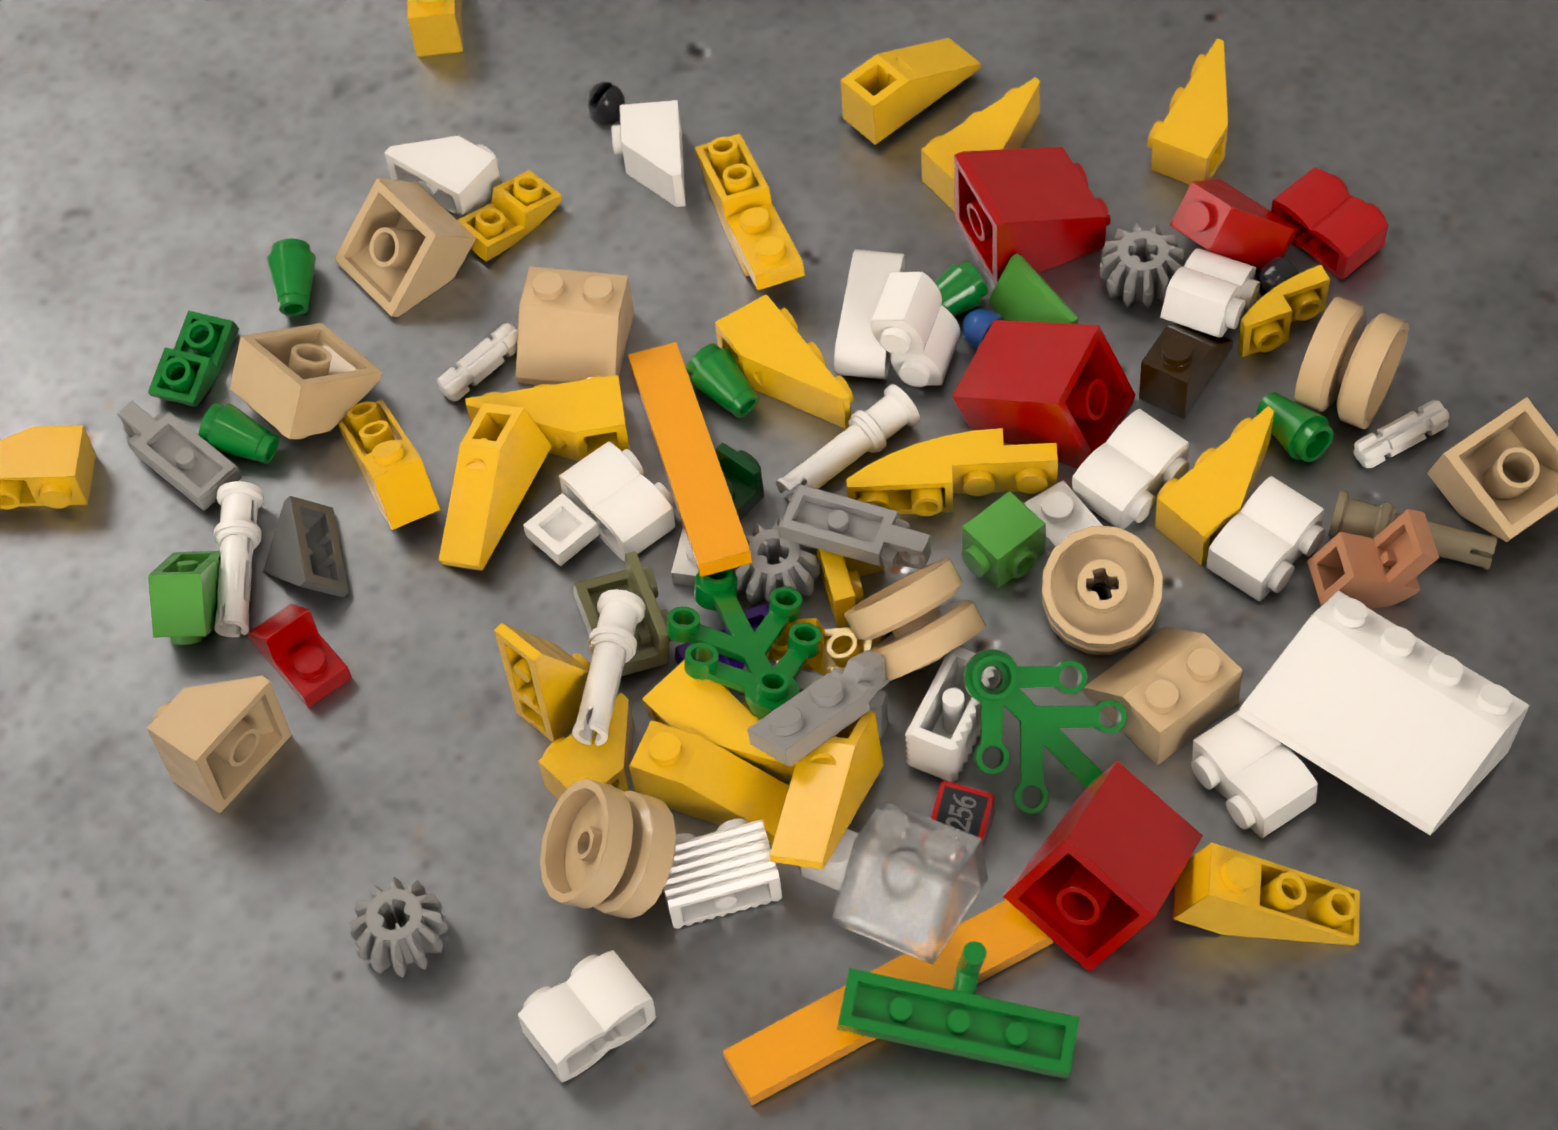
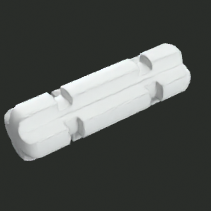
M510 323L501 325L491 334L494 339L490 341L489 338H486L456 363L459 367L455 370V368L451 367L438 378L439 390L452 402L458 401L470 391L469 384L476 386L505 362L503 359L504 355L511 357L517 352L518 330Z
M1438 400L1427 402L1417 408L1418 414L1411 411L1377 429V436L1374 433H1370L1357 440L1353 450L1355 458L1366 469L1377 466L1386 461L1384 455L1393 457L1426 439L1425 433L1434 435L1447 428L1448 419L1450 418L1447 409Z

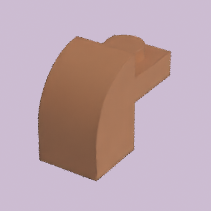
M1407 509L1375 538L1340 531L1307 562L1321 606L1337 591H1340L1350 598L1362 602L1371 610L1398 604L1419 592L1421 589L1417 576L1436 561L1439 555L1425 513Z

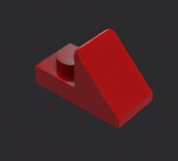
M289 604L247 633L249 639L307 708L352 678L348 666L318 633L312 614L307 608Z

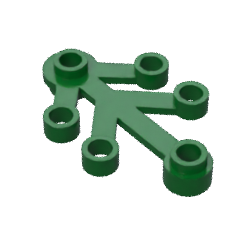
M729 569L700 577L698 572L695 576L694 599L699 606L708 610L718 611L729 634L700 624V615L696 610L690 607H676L667 616V635L670 639L679 643H692L685 652L684 670L687 675L699 680L708 679L743 692L750 711L762 719L800 693L799 685L794 679L807 660L817 656L820 652L822 633L817 626L810 623L793 625L789 630L788 651L773 669L767 654L787 625L800 617L802 595L797 590L789 587H780L773 590L770 594L769 612L754 632L736 598L738 579L733 570ZM718 653L743 662L748 671L718 662Z
M996 649L983 650L971 657L965 666L963 674L964 685L968 694L980 703V743L976 746L973 753L975 766L980 771L988 774H998L1008 766L1010 760L1009 751L1002 744L1003 709L1005 707L1020 722V782L1015 786L1012 795L1013 802L1020 811L1036 814L1044 810L1049 802V792L1043 782V746L1085 788L1091 785L1103 772L1059 728H1095L1102 733H1116L1125 726L1127 721V713L1124 706L1115 700H1101L1094 706H1036L1019 688L1054 687L1061 693L1075 694L1080 692L1087 683L1088 675L1085 667L1074 660L1061 661L1055 666H1017L1013 658L1003 651ZM990 666L996 668L1000 674V681L994 688L986 687L981 679L983 671ZM1068 666L1073 667L1078 673V681L1071 688L1065 687L1060 681L1061 671ZM1106 706L1113 707L1117 712V721L1111 727L1102 725L1099 718L1101 710ZM990 746L996 747L1001 755L1000 762L993 768L987 767L982 761L984 750ZM1028 786H1035L1040 793V800L1033 807H1027L1022 802V792Z

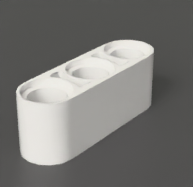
M854 250L834 353L835 375L887 379L891 353L886 351L875 338L871 329V321L890 272H905V254Z

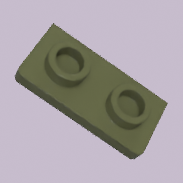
M636 551L625 553L624 570L574 583V598L588 634L597 628L600 617L597 611V602L602 593L614 589L626 590L636 594L645 603V616L640 623H637L634 638L637 641L636 653L633 658L624 664L622 676L668 664L669 642L673 641L666 632L669 611L667 609L660 611L655 599L658 598V587L654 573L650 567H642Z

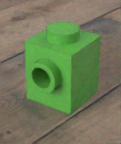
M1008 491L962 526V559L973 574L978 577L984 575L993 585L1000 588L1011 578L1017 579L1028 573L1034 566L1037 558L1045 553L1046 523L1011 491Z

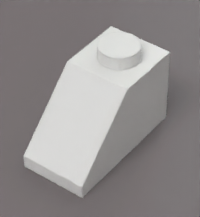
M678 100L620 105V125L612 126L614 155L623 154L626 174L675 207L686 206L682 128Z
M460 136L390 146L384 152L391 180L417 182L456 220L484 207L492 199L493 187L502 183L498 160L494 153L486 146L481 144L475 145Z

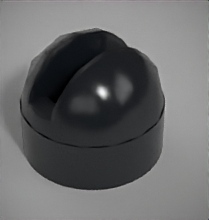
M610 82L595 84L587 96V109L590 118L599 124H612L620 120V105H625L624 95L620 88Z
M1277 256L1271 259L1260 269L1256 280L1260 281V295L1263 297L1274 287L1299 274L1296 268L1282 257Z

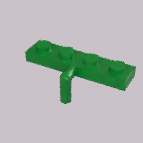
M971 941L964 946L959 958L952 990L849 968L837 1030L1067 1079L1071 1071L1080 1017L975 995L980 969L986 958V948L980 942Z

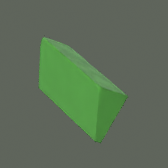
M1018 253L1012 256L990 296V304L999 315L1007 321L1078 324V317L1032 266Z

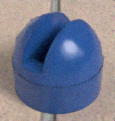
M978 309L970 312L963 321L962 333L964 340L971 347L978 349L993 321L1005 319L990 310Z

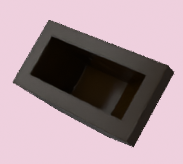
M1177 323L1167 325L1141 362L1139 399L1185 419L1233 348V340L1224 336L1218 338Z

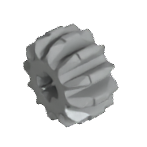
M1136 223L1132 233L1117 229L1113 241H1105V246L1102 249L1099 275L1102 278V283L1107 284L1110 298L1123 296V301L1127 308L1135 301H1142L1148 310L1153 303V299L1164 302L1168 284L1175 272L1181 266H1185L1186 257L1183 249L1178 247L1175 234L1161 236L1158 224L1150 231L1142 230L1139 224Z
M778 518L772 529L765 530L758 523H755L752 530L753 536L745 535L753 563L732 569L738 579V593H746L747 601L750 602L752 607L764 600L769 605L770 594L773 590L780 587L793 588L801 595L811 596L814 590V580L819 579L821 573L820 560L817 559V548L780 538L778 531L780 521Z
M394 876L390 890L384 892L381 888L372 884L370 893L373 900H355L356 906L354 910L358 918L349 921V931L352 938L356 940L354 947L357 955L363 961L370 960L373 969L378 971L379 974H382L393 964L396 974L403 978L407 970V964L415 962L416 966L426 970L428 962L425 953H442L443 943L440 936L447 933L448 929L446 917L441 914L442 905L440 899L434 893L426 894L424 885L418 880L414 881L404 890L401 880Z

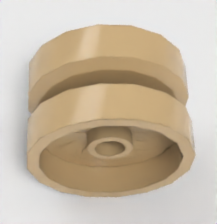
M1338 296L1327 307L1309 343L1300 368L1294 398L1296 403L1317 412L1326 410L1338 398L1337 411L1339 419L1361 429H1366L1377 416L1392 385L1407 342L1409 323L1383 312L1373 318L1366 327L1367 318L1364 305Z
M1091 526L1071 533L1053 549L1043 570V609L1051 629L1066 645L1086 654L1113 655L1134 647L1150 632L1160 611L1163 575L1155 554L1138 536L1118 527ZM1097 585H1106L1111 589L1110 598L1099 600L1098 593L1092 591V589Z
M950 557L929 564L895 581L859 602L844 614L854 635L859 640H871L892 631L893 634L880 641L872 649L873 652L884 657L888 681L902 677L940 660L947 653L961 646L986 627L973 600H959L941 608L937 607L954 596L963 582Z
M590 779L573 783L557 801L549 816L542 838L540 867L542 883L549 896L563 904L584 909L594 907L605 914L630 919L642 916L656 903L667 884L674 862L676 831L673 814L665 801L654 796L631 790L623 792L612 785Z

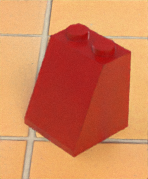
M1063 147L963 151L954 155L955 219L995 286L1010 258L1017 253L1037 273H1041L1099 251L1105 246L1106 226H1109L1111 223L1108 208L1102 198L1098 197L1095 199L1089 189L1088 179L1083 167L1078 162L1073 164Z
M994 320L983 341L978 346L977 352L962 379L958 382L952 398L972 431L1003 428V442L1010 445L1057 443L1058 462L1078 469L1092 452L1107 442L1112 433L1122 423L1136 394L1099 325Z
M1116 761L1084 790L1009 886L1003 897L1090 972L1156 917L1203 835L1120 762Z

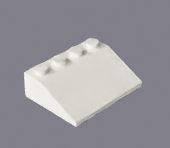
M1337 591L1307 620L1240 707L1238 716L1431 836L1509 752L1530 705L1512 695L1506 688L1492 683L1462 665L1456 658L1442 653L1415 637L1409 630L1395 625L1370 610L1362 602Z

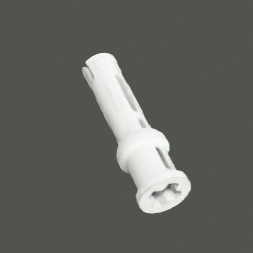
M891 384L884 390V397L868 410L864 412L857 410L851 415V419L848 421L849 427L783 478H779L776 481L779 492L790 491L799 483L819 489L867 451L871 453L880 452L887 446L886 440L905 425L914 426L919 422L920 415L915 404L900 387ZM795 490L784 497L788 503H790Z
M233 481L223 484L217 490V502L221 505L220 523L214 528V539L221 552L214 629L218 634L225 637H240V633L246 635L249 632L253 550L256 549L261 541L262 533L257 525L258 508L264 503V493L260 487L248 482Z
M608 590L598 598L597 611L600 617L597 628L591 631L588 638V647L593 656L577 720L572 730L574 738L585 745L591 746L594 730L597 731L596 746L603 745L608 740V730L624 664L633 658L636 653L637 641L634 638L637 623H640L645 616L646 605L640 597L626 590Z

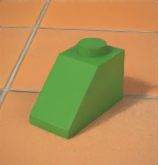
M220 551L173 552L148 575L153 638L170 637L171 643L176 645L194 644L201 642L203 636H207L214 629L218 599Z

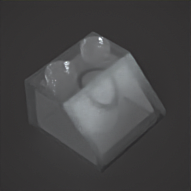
M882 800L853 843L833 915L834 924L933 965L988 880L982 839Z

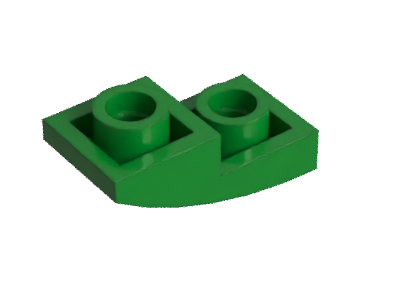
M188 310L174 349L165 347L148 390L149 395L197 407L212 387L230 353L239 331L235 322Z

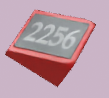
M942 781L935 800L925 846L979 861L995 815V796L982 790L949 781Z

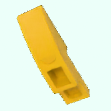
M741 134L719 137L709 143L694 147L711 199L745 277L750 275L756 289L761 290L805 276L803 260L772 204L769 186Z
M1003 428L975 430L942 436L898 450L862 468L846 479L847 497L898 511V514L932 516L941 512H954L953 494L984 496L990 493L1020 491L1026 494L1039 493L1057 484V443L1004 445Z

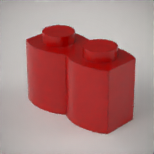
M1313 167L1272 200L1271 212L1298 228L1291 244L1306 250L1318 265H1322L1327 272L1342 280L1385 245L1389 225L1382 211L1372 203H1366L1357 197L1351 196L1347 186L1338 176L1329 174L1322 169Z

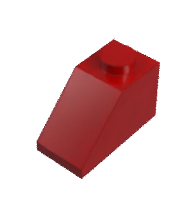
M1220 178L1192 181L1170 223V226L1208 251L1261 269L1274 257L1279 256L1283 258L1298 231V228Z

